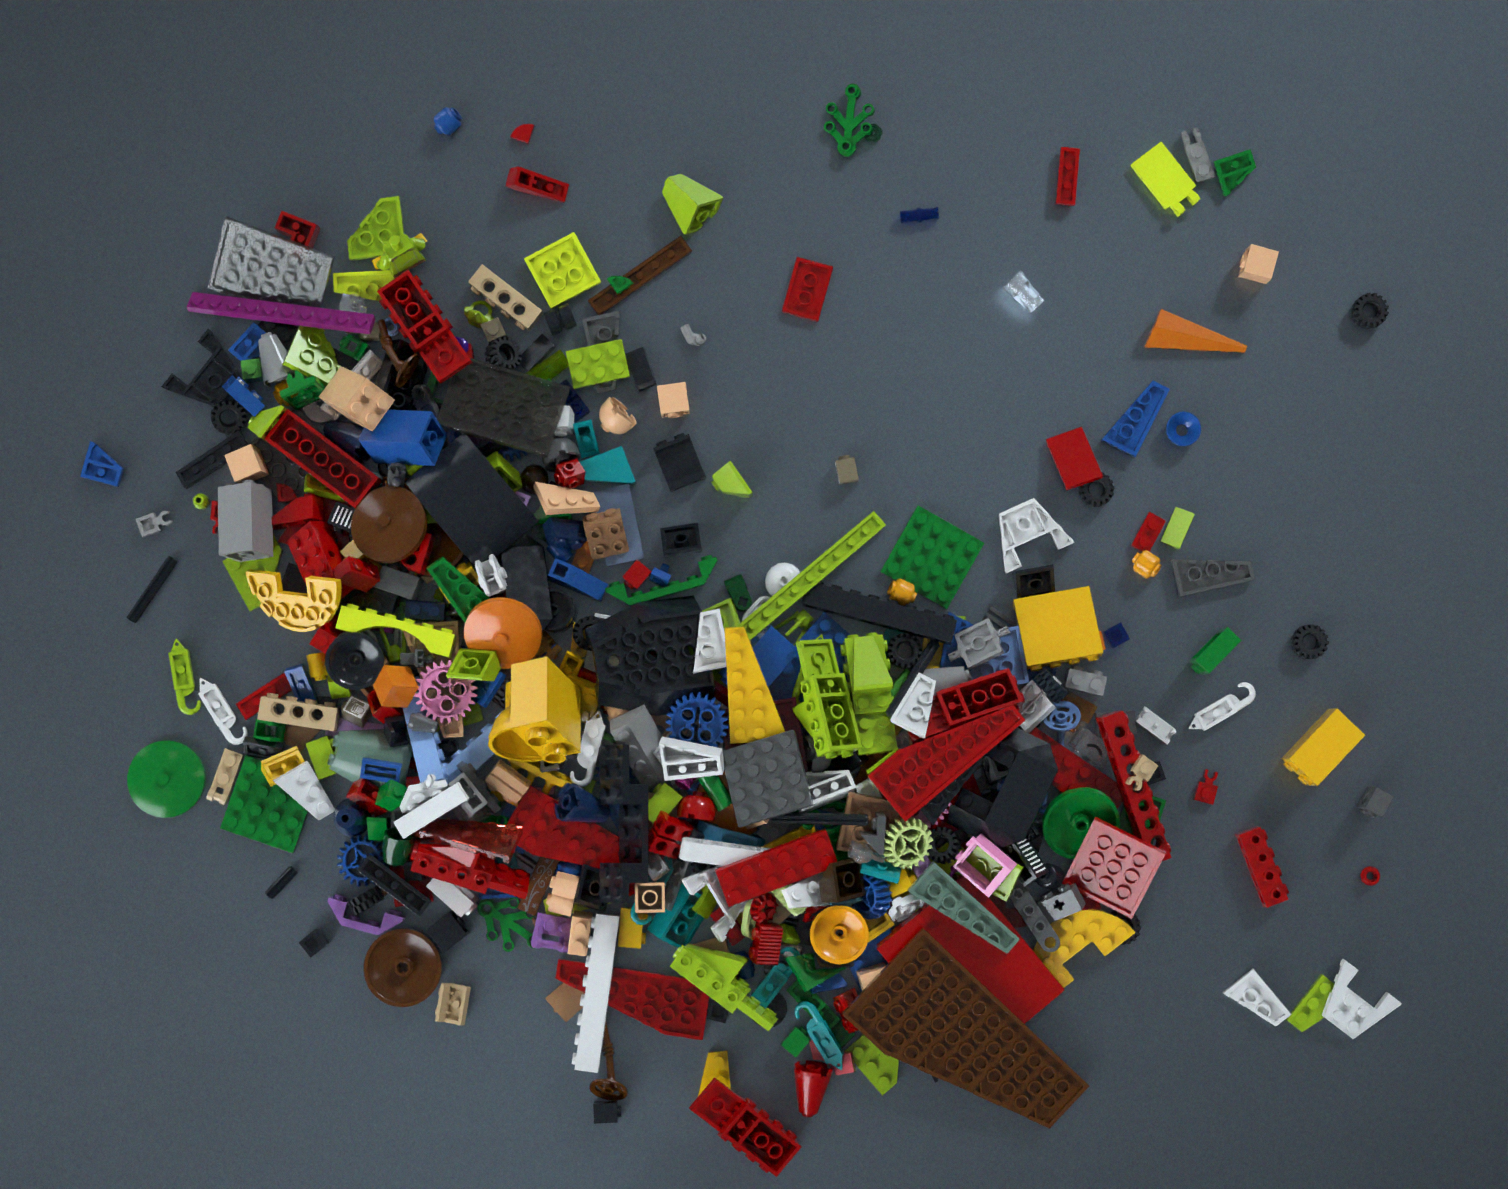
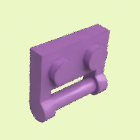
M538 912L531 946L537 949L541 947L556 949L559 952L566 953L568 951L572 918ZM542 934L560 936L559 942L543 940Z

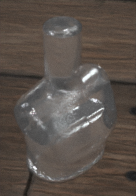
M851 841L848 857L854 859L855 862L859 864L867 863L871 859L881 863L884 862L885 856L873 852L869 844Z

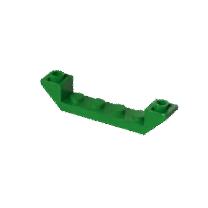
M712 555L701 557V561L698 562L702 575L700 578H698V575L687 577V581L682 583L679 580L668 583V587L661 588V585L649 588L650 592L647 593L637 591L631 593L632 597L629 598L625 584H620V581L608 584L609 587L605 588V590L611 596L632 606L638 602L651 601L701 587L706 584L718 562L717 557L712 558Z

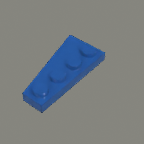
M1152 381L1101 441L1136 457L1170 389Z

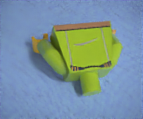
M422 233L412 238L407 234L401 236L394 235L390 237L389 243L382 247L383 254L373 259L372 263L376 270L389 269L393 277L396 278L405 271L426 261L421 250L425 248L427 240Z

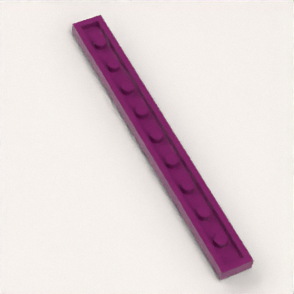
M192 292L187 305L189 312L362 334H371L376 320L374 314Z

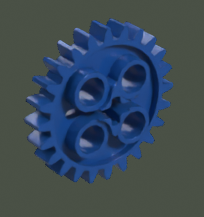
M692 692L690 693V698L683 695V701L677 699V706L671 705L670 707L673 712L667 713V716L671 719H666L665 723L671 726H668L666 731H672L668 738L718 748L717 741L723 743L724 739L721 736L727 735V732L723 729L729 727V724L724 723L728 720V716H723L726 709L720 710L719 708L722 703L715 704V697L708 700V694L704 698L701 697V692L698 693L697 697H694ZM699 707L700 726L698 729V740H695L696 724L694 722L696 720V708ZM691 710L693 716L688 718L684 716L683 711ZM705 711H709L712 713L713 717L711 719H706L703 717L702 713ZM687 728L691 730L692 735L685 736L682 730ZM708 730L711 733V737L705 738L701 732Z

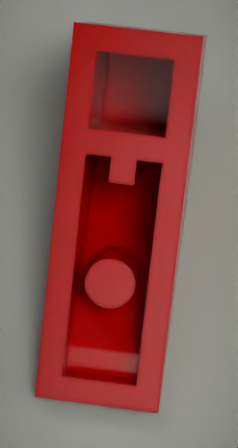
M517 166L509 169L505 187L564 203L569 184Z
M313 493L304 494V497L294 499L271 517L273 530L306 525L309 521H324L323 499Z

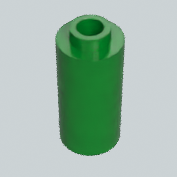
M718 775L705 776L698 779L719 812L733 804L729 791Z

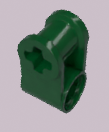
M739 574L725 580L724 584L737 610L746 612L752 606V600L743 576ZM741 598L748 600L746 607L738 605Z

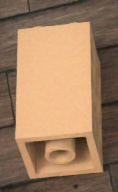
M342 366L319 396L320 399L344 417L372 432L395 401V399L366 377Z

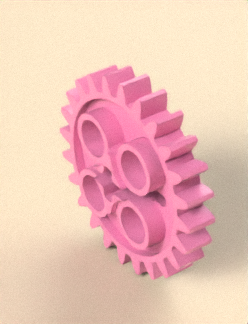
M441 660L440 666L433 662V669L426 666L428 672H420L423 679H416L420 683V686H418L419 693L414 695V697L420 698L416 704L423 705L420 709L421 712L427 710L426 717L432 714V720L434 721L440 717V723H443L445 718H447L448 723H451L452 717L459 721L458 715L460 714L466 717L464 711H472L469 704H476L471 699L478 697L477 694L473 693L478 687L472 686V683L476 680L449 678L447 683L439 681L440 675L448 672L452 664L451 660L448 661L447 665ZM432 681H436L445 689L450 687L449 692L457 697L460 702H455L448 695L442 696L443 692L433 685ZM457 685L464 686L465 691L462 695L455 694L454 690ZM435 688L437 696L429 699L427 696L428 690ZM446 700H450L453 703L452 709L445 711L442 707Z

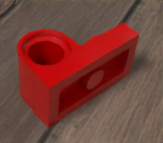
M425 534L421 545L418 547L419 551H415L407 558L401 560L408 570L421 575L425 574L435 541L432 534ZM411 557H416V562L409 565L408 560Z

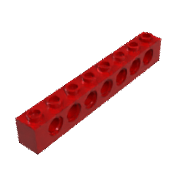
M1117 710L1097 717L1096 721L1134 836L1151 844L1152 838H1155V847L1166 852L1162 861L1172 858L1170 854L1171 847L1165 839V828L1159 821V810L1154 805L1151 788L1144 780H1142L1141 789L1136 792L1133 791L1135 781H1132L1131 785L1125 784L1126 780L1134 775L1132 771L1131 773L1127 772L1128 764L1133 766L1140 756L1139 751L1136 750L1134 745L1135 737L1128 726V716L1123 710ZM1116 727L1120 730L1118 737L1114 733ZM1123 745L1126 748V753L1124 755H1122L1120 751ZM1140 801H1143L1144 808L1142 810L1139 809ZM1147 819L1150 821L1149 828L1145 827V821Z

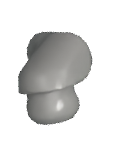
M689 324L680 328L688 344L695 346L705 344L706 336L702 333H693Z

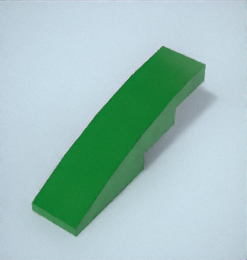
M798 980L786 990L798 1003L807 1001L817 1008L841 1048L856 1035L854 1032L848 1033L844 1029L842 1019L817 993L811 994L810 990L804 992ZM803 1008L812 1017L809 1010L807 1008Z

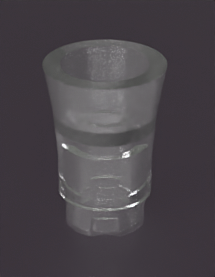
M1022 270L1002 287L1003 290L1015 298L1030 313L1044 301Z

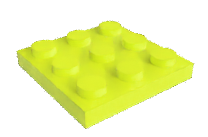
M575 232L524 258L551 310L601 283Z

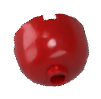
M693 791V795H686L679 802L676 817L715 821L716 807L710 798L704 796L705 792Z

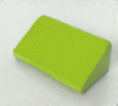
M1175 507L1160 542L1175 549H1180L1195 514Z

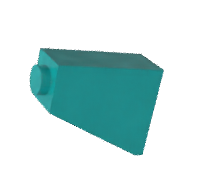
M622 446L580 461L585 470V480L587 482L636 484Z

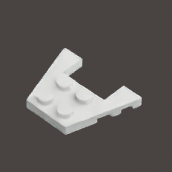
M1035 498L998 514L1005 573L1022 567L1015 552V547L1048 532L1051 534L1057 550L1074 543L1073 539L1051 518L1049 513Z
M718 865L683 878L681 881L691 895L697 893L705 885L708 886L724 913V916L710 928L717 940L723 942L727 937L725 935L730 928H733L736 918L740 912L744 911V907L749 900L728 907L715 869L723 866Z
M1342 959L1339 973L1335 976V984L1332 992L1329 993L1322 1016L1354 1039L1398 1008L1402 1003L1388 992H1385L1375 1007L1371 1006L1347 987L1359 970Z

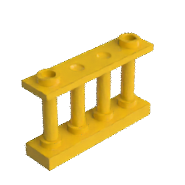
M507 760L516 771L520 768L527 770V779L531 781L530 785H532L535 777L539 776L545 779L546 783L542 792L547 795L552 786L557 785L562 788L566 783L572 784L569 776L557 770L542 773L540 771L541 762L539 761L519 762ZM491 790V793H493L499 801H506L502 797L503 794H501L499 791ZM520 800L517 802V804H515L514 802H511L510 804L517 807Z

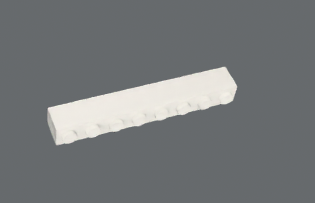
M596 913V917L592 916L591 928H594L593 936H589L588 942L591 954L590 956L587 955L585 967L589 968L588 975H584L583 986L586 987L585 994H581L580 1006H583V1012L578 1015L577 1025L580 1026V1033H576L574 1045H578L577 1053L573 1052L572 1064L575 1065L574 1070L594 1073L599 1071L619 929V915Z

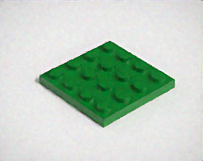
M918 505L880 572L895 581L903 579L914 584L916 593L947 610L983 547L984 542Z
M246 755L220 829L294 853L308 811L277 784L270 787L261 771L262 760Z

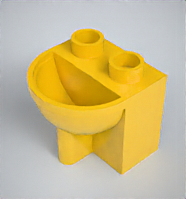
M547 656L511 665V682L505 684V709L495 719L488 736L490 750L494 754L512 761H545L548 763H561L566 760L567 755L581 753V690Z

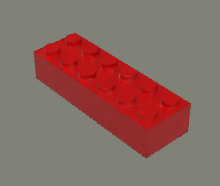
M289 409L285 411L264 438V440L355 509L368 493L377 489L383 481Z

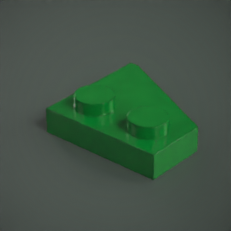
M1251 149L1213 161L1223 196L1229 195L1256 168Z

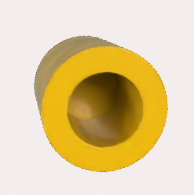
M323 652L306 655L310 678H314L315 681L326 680V676H328L325 666L326 654Z

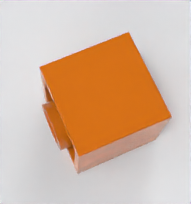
M384 665L373 684L379 702L384 707L408 708L419 688L411 668L407 666Z

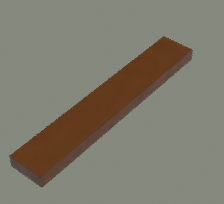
M679 236L623 275V277L633 282L631 287L617 295L612 286L609 285L588 300L589 304L597 315L604 314L686 257L692 250L683 237Z

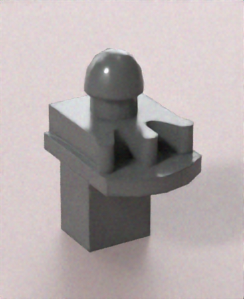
M395 462L388 465V486L404 488L406 466L404 464Z
M415 649V653H400V665H415L416 668L425 667V663L429 664L435 660L432 654L425 655L423 649Z

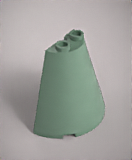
M405 727V733L409 740L410 737L407 727ZM384 729L339 731L338 735L334 736L332 746H335V751L328 758L330 770L354 782L361 779L360 773L364 757L402 763L399 783L404 785L412 753V746L409 743L408 745L390 747L384 735ZM366 764L368 766L397 770L395 768ZM365 770V773L396 777V775ZM367 779L377 787L386 783Z

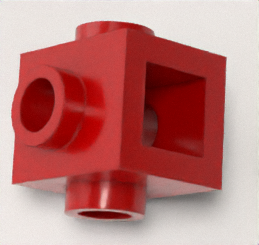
M577 458L556 465L554 474L556 484L571 489L584 484L585 470Z

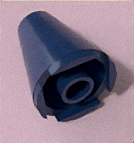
M330 420L324 425L323 432L325 437L356 461L364 463L363 460L370 459L369 454L359 442V437L364 427L356 423Z
M566 783L557 794L559 801L558 804L555 803L554 810L559 820L568 822H604L610 816L608 804H600L599 798L577 784Z
M348 798L337 805L333 820L339 832L346 836L354 837L363 834L367 830V817H372V814Z

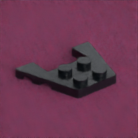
M207 329L197 342L210 351L212 356L188 385L172 373L161 387L214 406L218 401H223L230 395L222 387L223 384L232 375L235 378L241 377L213 332Z

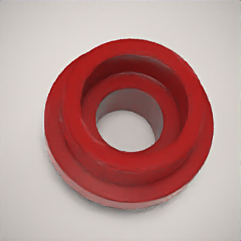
M1368 866L1361 871L1360 878L1364 884L1373 886L1379 882L1380 873L1375 867ZM1369 872L1373 874V877L1370 880L1367 878V874Z

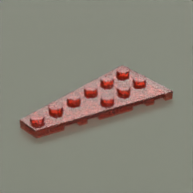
M437 818L411 835L423 839L431 837L434 838L436 843L440 844L443 841L448 842L450 847L474 854L482 852L491 859L496 857L503 858V862L509 864L523 834V826Z

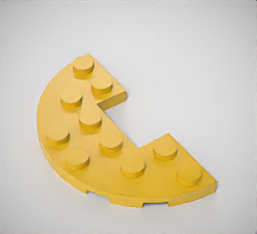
M252 569L246 571L250 590L253 595L256 594L261 602L259 605L269 617H274L279 621V625L286 629L297 632L315 630L329 622L339 607L342 589L341 579L309 576L305 578L307 594L283 591L280 572Z
M1094 909L1081 910L1050 923L1060 939V946L1056 951L1047 952L1043 950L1038 941L1033 951L1064 988L1074 981L1073 976L1063 965L1067 960L1092 941L1101 953L1106 956L1135 934V931L1125 921L1112 914ZM1053 937L1045 939L1046 947L1051 948L1055 945Z

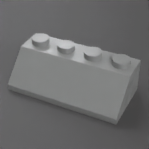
M645 704L611 719L610 732L617 744H629V765L640 784H648V790L656 787L659 783L662 784L665 781L663 767L653 754L659 746L662 734Z

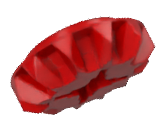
M769 893L755 897L750 906L752 919L759 924H767L769 920H773V915L777 913L776 907L779 906L776 902L777 898ZM765 905L768 906V908L765 909V912L761 911L765 908Z

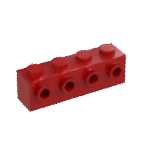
M1256 826L1235 834L1263 907L1268 908L1289 900L1287 897L1289 894L1288 888L1285 883L1282 884L1280 879L1282 872L1278 865L1275 866L1273 860L1275 854L1273 849L1267 845L1266 840H1268L1266 831Z

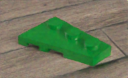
M813 953L785 958L804 992L809 991L846 969L815 970Z

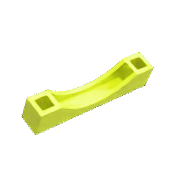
M347 604V607L341 605L335 627L338 630L361 633L374 628L399 629L418 638L431 654L451 659L457 637L455 634H452L453 630L441 628V631L433 629L434 625L423 623L420 626L416 625L415 621L404 618L403 621H400L392 614L385 613V616L377 615L378 611L366 608L365 612L358 610L359 606Z

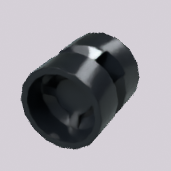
M568 303L559 306L557 312L555 310L543 312L552 336L560 333L563 327L568 330L577 326Z

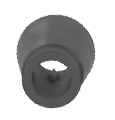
M417 712V714H411L408 728L417 732L436 733L438 722Z

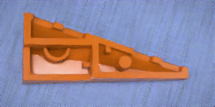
M1161 309L1158 312L1144 347L1245 353L1248 346Z

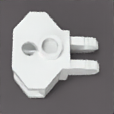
M491 554L489 555V560L482 563L479 560L475 561L478 582L485 594L490 597L506 592L507 583L505 578H507L505 569L500 567L496 557Z

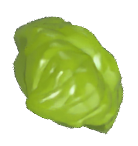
M478 300L470 306L464 307V315L472 326L482 328L481 324L494 319L492 307L485 301ZM478 304H482L488 308V313L484 316L480 311L473 310V308Z

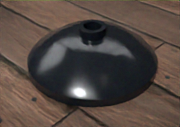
M349 632L340 635L330 644L325 656V666L330 678L336 684L346 689L360 690L375 683L384 666V655L380 645L369 635L360 632ZM353 656H359L360 660L354 661Z

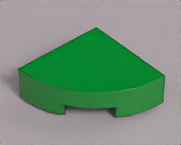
M623 276L607 278L617 295L633 285L630 279Z

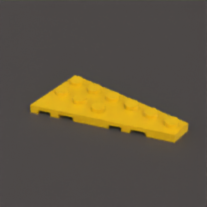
M725 627L730 744L750 743L785 732L745 627Z

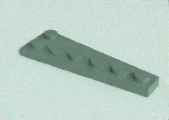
M932 862L908 888L912 895L1005 953H1008L1020 940L935 862Z

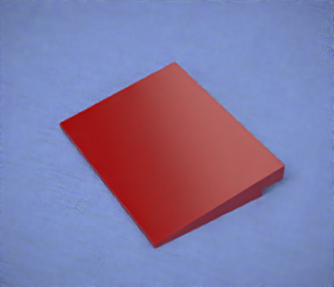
M963 875L956 882L1020 939L1008 953L1003 952L927 903L892 929V933L876 944L877 950L889 963L923 927L1024 1024L1065 990L993 901Z

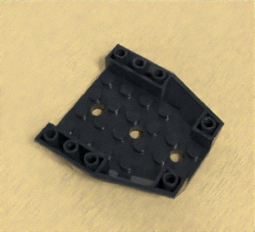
M694 595L638 602L585 629L587 646L592 649L597 684L594 686L597 705L631 711L645 704L650 715L661 716L667 715L668 712H673L670 708L671 705L677 706L676 700L683 701V695L690 698L691 692L694 694V697H697L698 693L701 692L702 698L706 694L709 696L708 700L714 698L715 683L713 671L709 670L693 674L700 612H702ZM685 646L693 648L692 656L685 654ZM648 651L655 652V661L647 658ZM610 656L618 658L619 664L617 666H612L609 663Z

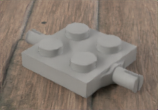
M987 618L955 634L958 650L948 654L950 661L952 662L962 657L968 669L971 670L1004 654L1000 644V637L1010 633L1009 628L1005 626L996 631L991 620Z

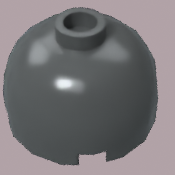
M559 436L549 440L543 447L541 455L545 469L549 472H555L556 465L561 462L576 458L580 461L581 459L576 444L571 439Z
M810 735L804 736L803 744L808 772H823L830 766L832 759L817 757L813 738Z

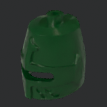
M396 827L387 829L382 845L384 862L392 867L406 864L413 850L416 832L406 837L409 839L400 840L402 836Z

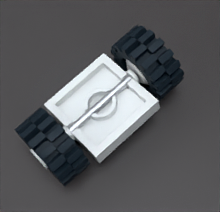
M1046 668L1034 677L1035 682L1031 680L1019 691L1022 692L1025 699L1022 711H1020L1025 721L1020 726L1027 733H1030L1056 709V706L1047 695L1058 704L1069 694L1062 683Z

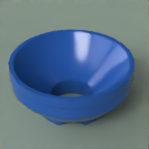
M1178 412L1168 420L1166 434L1173 444L1189 446L1199 438L1201 424L1192 413ZM1178 425L1186 427V435L1180 436L1177 434L1176 428Z

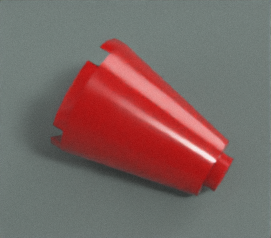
M806 1060L805 1064H800L801 1061H798L794 1065L798 1111L804 1117H813L819 1111L832 1076L833 1068L830 1067L828 1069L826 1063Z

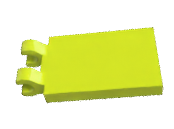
M1162 142L1158 143L1130 165L1165 210L1170 207L1177 217L1185 211V208L1179 202L1187 198L1193 206L1201 199L1193 191L1196 187L1195 183Z

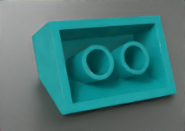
M682 882L672 911L665 909V912H657L647 930L676 948L682 945L686 946L690 943L704 920V917L692 909L702 894L700 892L694 895L689 894Z

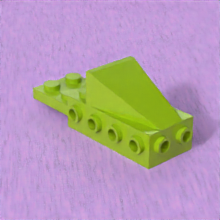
M876 632L868 633L863 637H859L857 634L849 635L847 638H844L842 645H840L841 656H844L845 659L843 673L847 675L848 690L862 748L858 750V755L892 752L897 748L894 723L891 722V718L885 713L894 699V696L891 697L893 680L888 672L890 670V660L886 659L885 651H888L887 640L883 639V634L878 635Z
M832 639L800 640L796 643L804 677V680L800 682L804 702L792 708L793 712L813 738L817 757L832 759L837 757V755H842V758L853 756V752L862 748L845 673L839 672Z
M688 943L686 946L682 945L676 950L672 956L675 959L670 965L672 969L733 1014L739 1009L767 1031H770L778 1020L775 1017L776 1014L771 1009H764L760 1006V1001L755 997H748L747 995L751 991L749 984L742 978H736L748 962V957L700 947Z

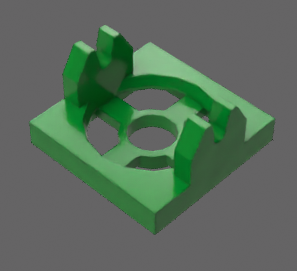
M295 370V378L289 373L286 380L288 388L279 391L281 398L291 407L299 410L320 400L319 396L326 386L314 375L305 379L302 373ZM298 393L297 396L291 397V395Z

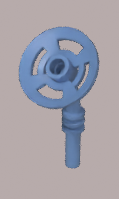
M1060 701L1058 704L1052 702L1056 708L1069 709L1068 712L1054 709L1051 712L1050 721H1047V717L1043 720L1046 727L1057 731V742L1064 746L1065 731H1069L1079 724L1081 713L1078 707L1071 702ZM1073 715H1075V716H1076V720H1075V722L1072 724V722H1073Z

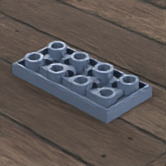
M629 484L591 491L595 494L600 505V509L596 513L605 512L610 508H620L629 551L626 553L605 557L607 567L644 559Z

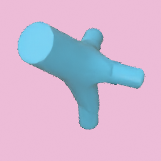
M858 897L838 903H830V906L845 905L851 907V904L862 899Z

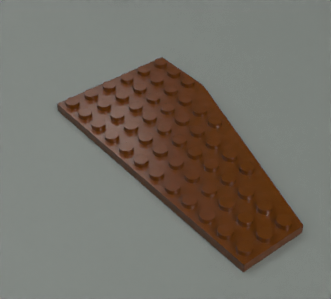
M923 927L842 1012V1015L885 1055L896 1058L916 1067L918 1070L1018 1113L1049 1129L1089 1087L1073 1069Z

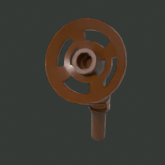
M384 319L378 321L381 333L382 349L386 351L396 371H398L395 385L400 388L414 373L420 356L414 354L405 362L400 361L393 349V341L388 334L386 322Z
M606 1022L602 1045L604 1049H602V1052H605L603 1056L606 1057L607 1078L593 1080L590 1083L589 1089L599 1098L618 1101L627 1097L628 1090L623 1084L615 1080L613 1061L615 1053L612 1051L614 1050L611 1047L613 1043L610 1042Z

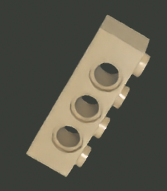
M483 264L468 281L471 286L470 290L477 296L482 294L486 297L485 302L493 308L495 305L501 309L500 313L507 319L512 317L516 320L515 325L523 331L525 328L531 331L543 315V311ZM494 284L495 288L492 292H486V285ZM503 295L510 297L509 302L506 304L500 302V298ZM517 307L525 308V312L522 315L515 314Z
M267 693V696H261L257 720L328 731H336L338 729L341 707H335L336 703L324 702V705L316 704L317 700L305 699V702L297 701L298 697L286 696V699L278 698L279 694ZM279 703L285 708L283 714L278 713L276 710ZM298 706L304 710L302 717L297 716L295 713V709ZM316 709L321 710L323 713L321 720L316 719L314 716Z

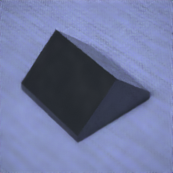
M698 523L660 528L665 558L702 552Z
M1053 564L1014 571L1012 573L1017 599L1055 592Z
M583 864L574 903L577 906L606 912L607 903L600 902L599 869Z

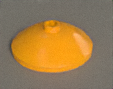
M834 905L823 909L813 920L810 929V940L813 949L822 959L833 964H846L857 959L864 952L869 939L868 926L863 916L855 909L845 905ZM838 929H841L843 931V935L838 936L836 934V931Z

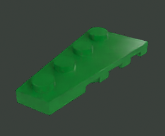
M444 557L426 567L464 623L476 605L491 599Z

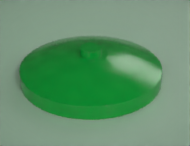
M158 741L145 746L133 758L127 775L128 790L135 804L144 812L161 818L179 816L192 809L200 800L206 783L205 769L200 757L190 747L177 741Z
M1074 788L1061 793L1050 802L1042 818V831L1047 844L1058 855L1074 860L1095 817L1120 829V816L1116 805L1105 793L1093 788Z

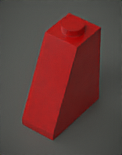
M334 615L329 622L319 627L309 643L311 646L326 654L330 644L344 632L335 628L338 616Z

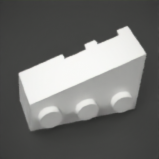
M661 737L659 748L665 781L723 775L725 768L722 748Z
M849 770L824 771L821 773L806 772L814 806L800 809L799 812L806 813L846 798L848 791L855 793L857 787Z

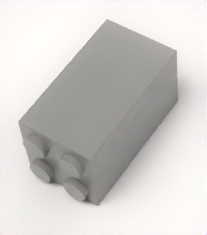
M243 480L239 484L226 483L225 486L218 487L220 556L238 562L273 557L271 489L264 487L263 484H256L253 480Z

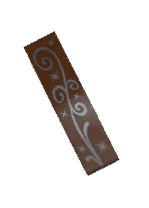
M539 857L529 880L526 899L521 898L517 909L533 916L536 915L559 860Z

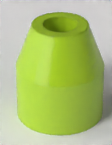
M202 493L196 494L193 497V505L198 509H206L210 504L209 497ZM198 498H201L200 503H197Z

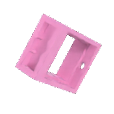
M981 833L977 838L973 836L967 842L966 846L968 848L966 851L961 850L955 857L957 862L953 867L989 898L1017 864ZM977 846L982 848L1003 867L992 882L966 861Z

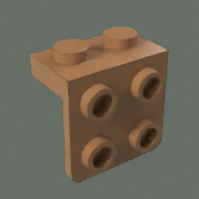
M610 508L605 512L589 513L583 516L584 530L592 559H600L629 551L620 508Z

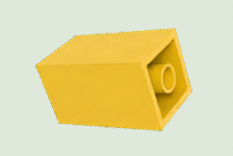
M1327 709L1281 758L1285 762L1283 765L1290 772H1296L1299 775L1297 777L1298 780L1304 785L1318 786L1360 742L1365 734L1339 709Z

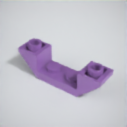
M335 894L334 897H329L327 901L340 925L375 935L384 933L403 922L406 916L401 915V911L391 909L390 912L384 913L380 926L379 922L375 920L361 921L359 916L349 914V917H347L349 908L347 902L349 901L345 900V896Z

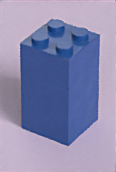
M388 410L373 432L363 428L359 442L374 463L391 464L399 462L406 465L435 466L447 433L432 411Z
M768 625L750 640L762 674L769 687L798 654L797 648L771 625ZM723 667L718 673L722 676L720 680L727 685V667Z

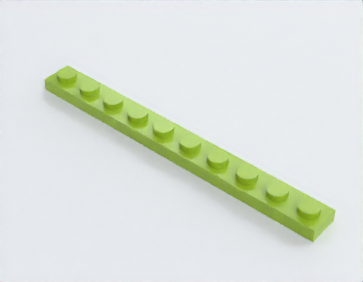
M875 511L870 513L736 627H745L749 640H752L882 530L886 524Z

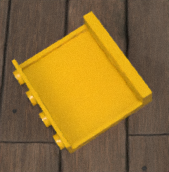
M1089 586L1013 599L1012 605L1020 629L1027 670L1031 669V672L1042 670V667L1045 666L1057 668L1062 663L1068 662L1069 665L1080 663V660L1088 659L1089 662L1096 661L1102 656L1103 648Z

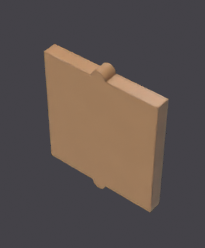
M300 708L295 710L297 716H303L304 712ZM286 724L285 744L291 747L297 746L299 752H301L306 747V743L310 742L321 729Z
M562 983L545 999L554 1008L553 1011L557 1012L567 1022L583 1008V1006H580L581 994L585 993Z

